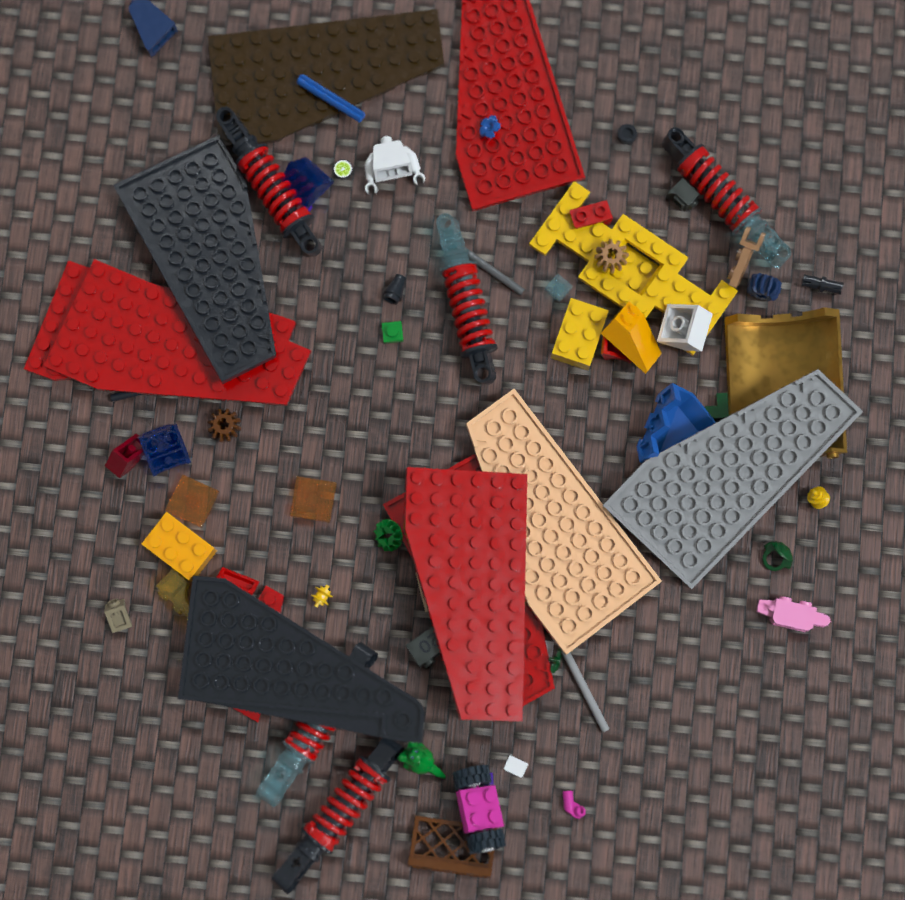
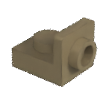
M117 598L110 600L105 605L104 612L112 633L132 627L125 599L119 600Z

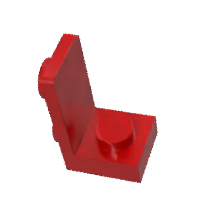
M607 200L575 208L569 212L575 229L601 222L609 227L613 219Z

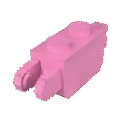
M780 596L779 599L773 601L759 600L756 612L770 617V622L775 626L806 632L812 629L813 626L826 627L831 622L828 615L816 612L817 608L811 607L812 603L800 601L798 604L792 602L791 598Z

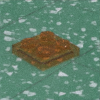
M297 476L290 516L330 523L337 483Z

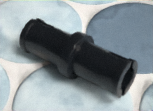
M804 274L801 286L818 289L819 292L827 291L841 295L844 282L828 280L823 276L819 278Z

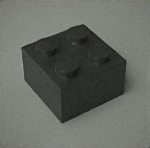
M433 627L405 645L420 668L423 666L428 668L436 662L434 658L440 655Z

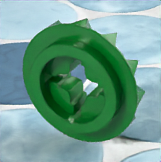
M390 519L382 520L376 524L377 527L373 532L376 534L374 540L378 541V547H382L384 551L398 549L403 539L399 525ZM389 533L392 534V536H390L389 538H385L384 534Z

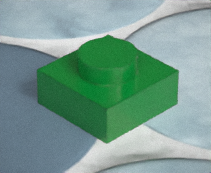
M401 321L382 323L384 344L404 342Z

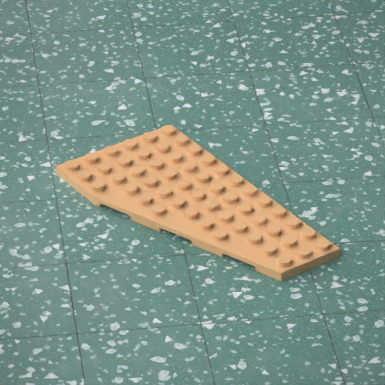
M515 389L508 392L466 423L481 471L528 474L525 599L528 607L563 653L567 655L657 586L662 580L609 511L603 506V503Z

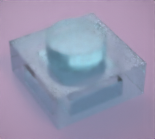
M557 274L545 287V291L560 303L573 286Z

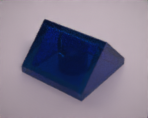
M307 157L289 162L284 172L285 178L283 181L288 180L291 182L288 190L295 189L297 194L294 199L301 198V205L307 208L334 183V180Z

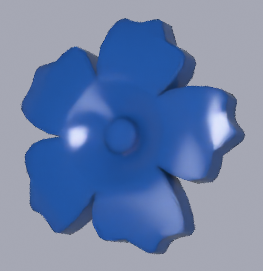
M491 115L489 118L486 117L481 121L480 134L482 137L486 136L492 139L495 137L494 131L498 132L501 128V124L497 122L498 119H496L495 115Z

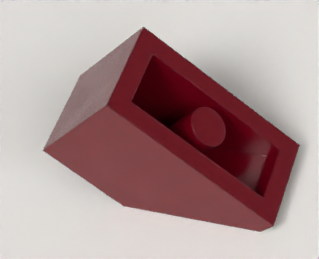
M136 433L112 450L105 467L118 478H121L135 467L151 448V445Z

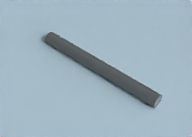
M462 244L458 247L457 251L520 296L525 291L523 287Z

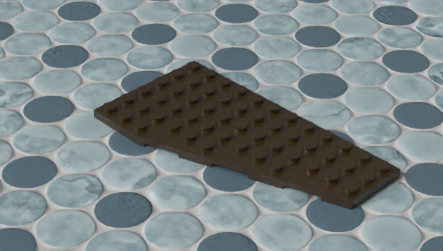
M438 9L208 36L216 113L221 107H229L236 113L250 135L257 137L259 144L279 142L293 133L319 124L341 112L298 85L297 79L301 74H304L355 106L385 94L421 75L424 76L445 66ZM226 114L223 121H229L231 114ZM217 120L218 135L221 137L226 148L234 147Z

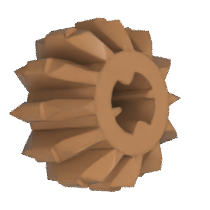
M609 239L608 244L602 241L601 247L596 248L598 254L594 256V259L599 260L597 267L604 265L603 272L610 268V272L614 273L615 268L621 271V265L626 266V258H628L629 253L624 252L626 250L625 245L619 247V240L616 244H613L612 239ZM609 253H611V255L614 254V255H615V258L612 259V257H611V258L609 259V258H608V254H609Z

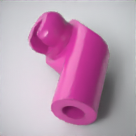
M562 791L564 810L574 818L583 817L586 810L583 806L574 802L573 791Z

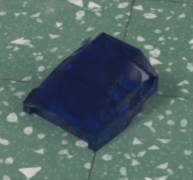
M176 423L156 428L138 437L153 477L166 470L191 463Z

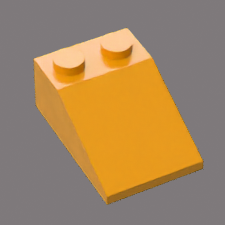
M628 302L601 332L605 338L645 374L662 354L644 314L631 302Z

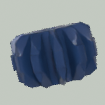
M752 274L747 284V292L751 296L756 297V299L774 301L781 292L782 283L777 278L767 274Z

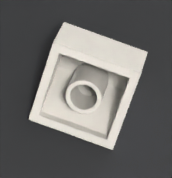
M667 304L657 342L686 351L702 352L713 314L699 305Z

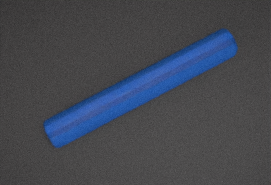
M301 74L297 79L298 85L357 122H362L365 113L304 74Z

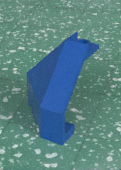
M673 383L658 393L655 400L657 402L655 411L650 413L644 427L647 429L643 440L639 439L636 446L639 462L643 463L651 457H657L660 455V452L716 423L693 393Z

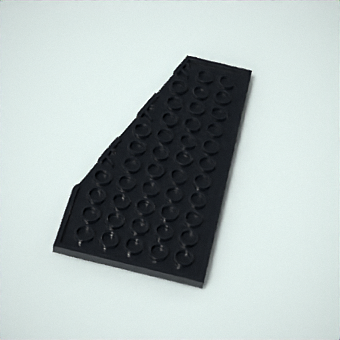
M217 135L114 184L116 193L221 383L224 384L276 358L247 185L221 137Z

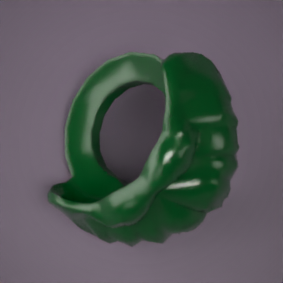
M771 541L764 545L765 552L762 561L767 569L771 571H780L783 568L790 569L793 556L791 550L783 542ZM774 550L784 558L778 567H772L767 562V555Z

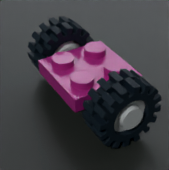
M478 765L453 772L455 790H459L456 792L464 832L480 831V833L466 837L469 854H478L505 847L506 842L503 829L489 831V829L504 826L495 785L479 787L492 782L489 766Z

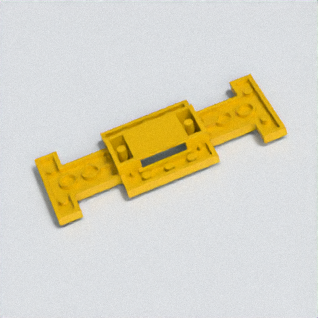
M574 181L533 237L529 246L546 256L555 242H559L588 262L578 276L579 280L621 308L628 302H631L639 308L645 318L648 317L654 308L665 314L667 304L699 305L713 314L707 332L708 335L738 290L721 280L713 293L709 295L678 274L689 257L624 214H622L612 229L602 222L575 229L569 212L572 209L581 207L590 195V191ZM609 239L613 240V244H616L619 240V247L625 245L626 250L624 252L629 253L628 258H626V266L621 265V271L615 268L614 273L610 272V268L603 272L604 265L597 267L599 260L594 259V256L598 254L596 248L601 247L602 241L608 244ZM627 243L631 244L632 246H634L635 248H637L638 250L652 258L654 261L659 263L660 266H658L657 264H655L654 262H652L651 260H649L648 258H646L645 256H643L642 254L628 246ZM609 253L608 258L610 259L612 257V259H614L615 255H611V253ZM686 351L692 356L696 353V351Z

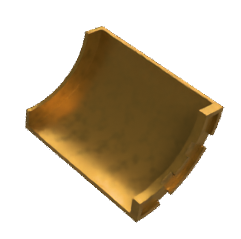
M824 307L802 312L803 316L792 317V314L772 315V318L761 319V315L739 313L724 317L729 416L816 369H819L844 393L839 309ZM846 430L820 457L826 456L828 459L839 458V454L847 453Z

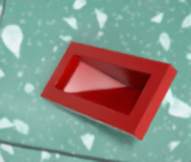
M224 567L216 576V578L227 579L252 596L260 581Z

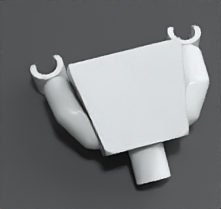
M385 136L381 138V144L373 146V152L370 153L365 162V177L368 180L365 190L368 194L370 186L375 187V194L378 192L374 179L376 182L411 176L412 172H414V185L417 186L416 177H421L424 183L425 176L419 171L421 168L416 153L407 146H403L401 141H392L390 136Z

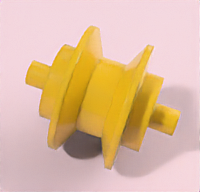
M818 486L809 491L807 499L815 509H821L828 505L830 495L823 487Z
M330 586L315 587L317 593L316 595H311L314 597L313 601L316 602L315 607L318 608L319 604L322 606L324 604L329 605L326 600L328 597H333L330 595L331 591L328 590Z

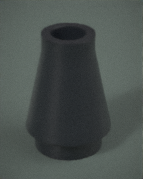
M401 274L395 275L383 292V299L386 302L397 305L402 300L406 277Z

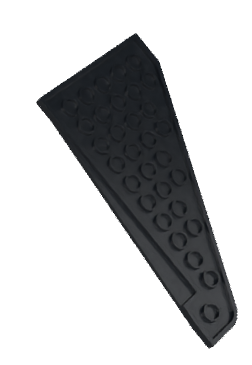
M193 576L178 692L179 700L200 701L402 742L423 743L426 714L423 705L416 698L227 579Z

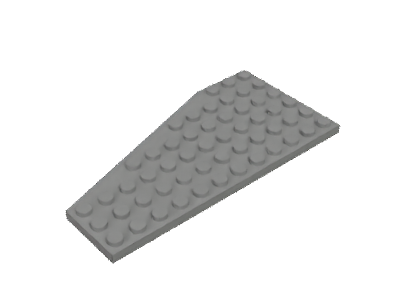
M816 369L660 452V455L645 460L610 496L603 506L692 589L863 411L819 369Z

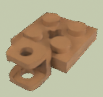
M746 227L739 243L745 247L739 249L735 258L738 263L731 268L727 278L730 279V286L738 287L741 284L753 251L761 249L766 233L762 232L758 242L755 243L747 240L751 227Z

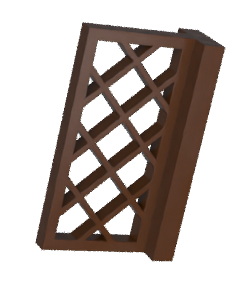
M415 816L408 867L491 879L494 850L487 852L489 855L488 864L479 863L475 858L477 854H470V857L465 861L458 860L454 853L463 846L469 853L466 846L467 841L463 842L457 833L463 828V823ZM419 821L428 822L432 830L422 836L418 830ZM442 825H448L453 832L443 839L437 829ZM435 832L441 842L431 848L425 838ZM418 834L420 836V839L416 841ZM455 834L462 844L452 851L445 841ZM423 840L429 851L423 855L414 854L415 846ZM441 844H444L450 852L444 858L438 857L433 851ZM432 852V854L434 855V857H433V856H427V855Z

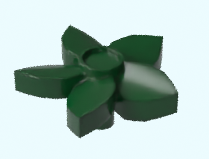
M561 649L557 650L556 657L548 658V661L553 662L551 664V673H555L559 669L562 657L560 655Z

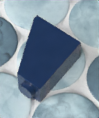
M149 0L131 1L128 7L149 56L153 57L178 31L175 22Z

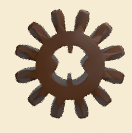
M218 409V416L214 413L211 414L214 421L208 420L207 422L212 426L208 428V432L213 433V439L219 437L221 443H223L225 437L228 442H231L230 436L233 435L237 438L238 435L235 431H241L242 429L238 426L241 423V419L236 418V412L230 414V410L226 409L223 414L222 410ZM227 422L229 426L223 430L220 425Z

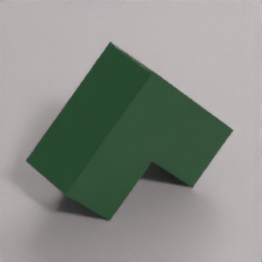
M716 393V406H705L704 408L714 420H722L729 416L728 393Z

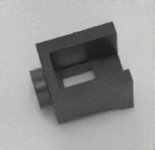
M682 178L667 193L665 199H673L672 201L681 210L687 211L689 209L691 211L699 203L697 200L700 194Z

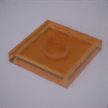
M182 475L165 511L202 528L219 491Z

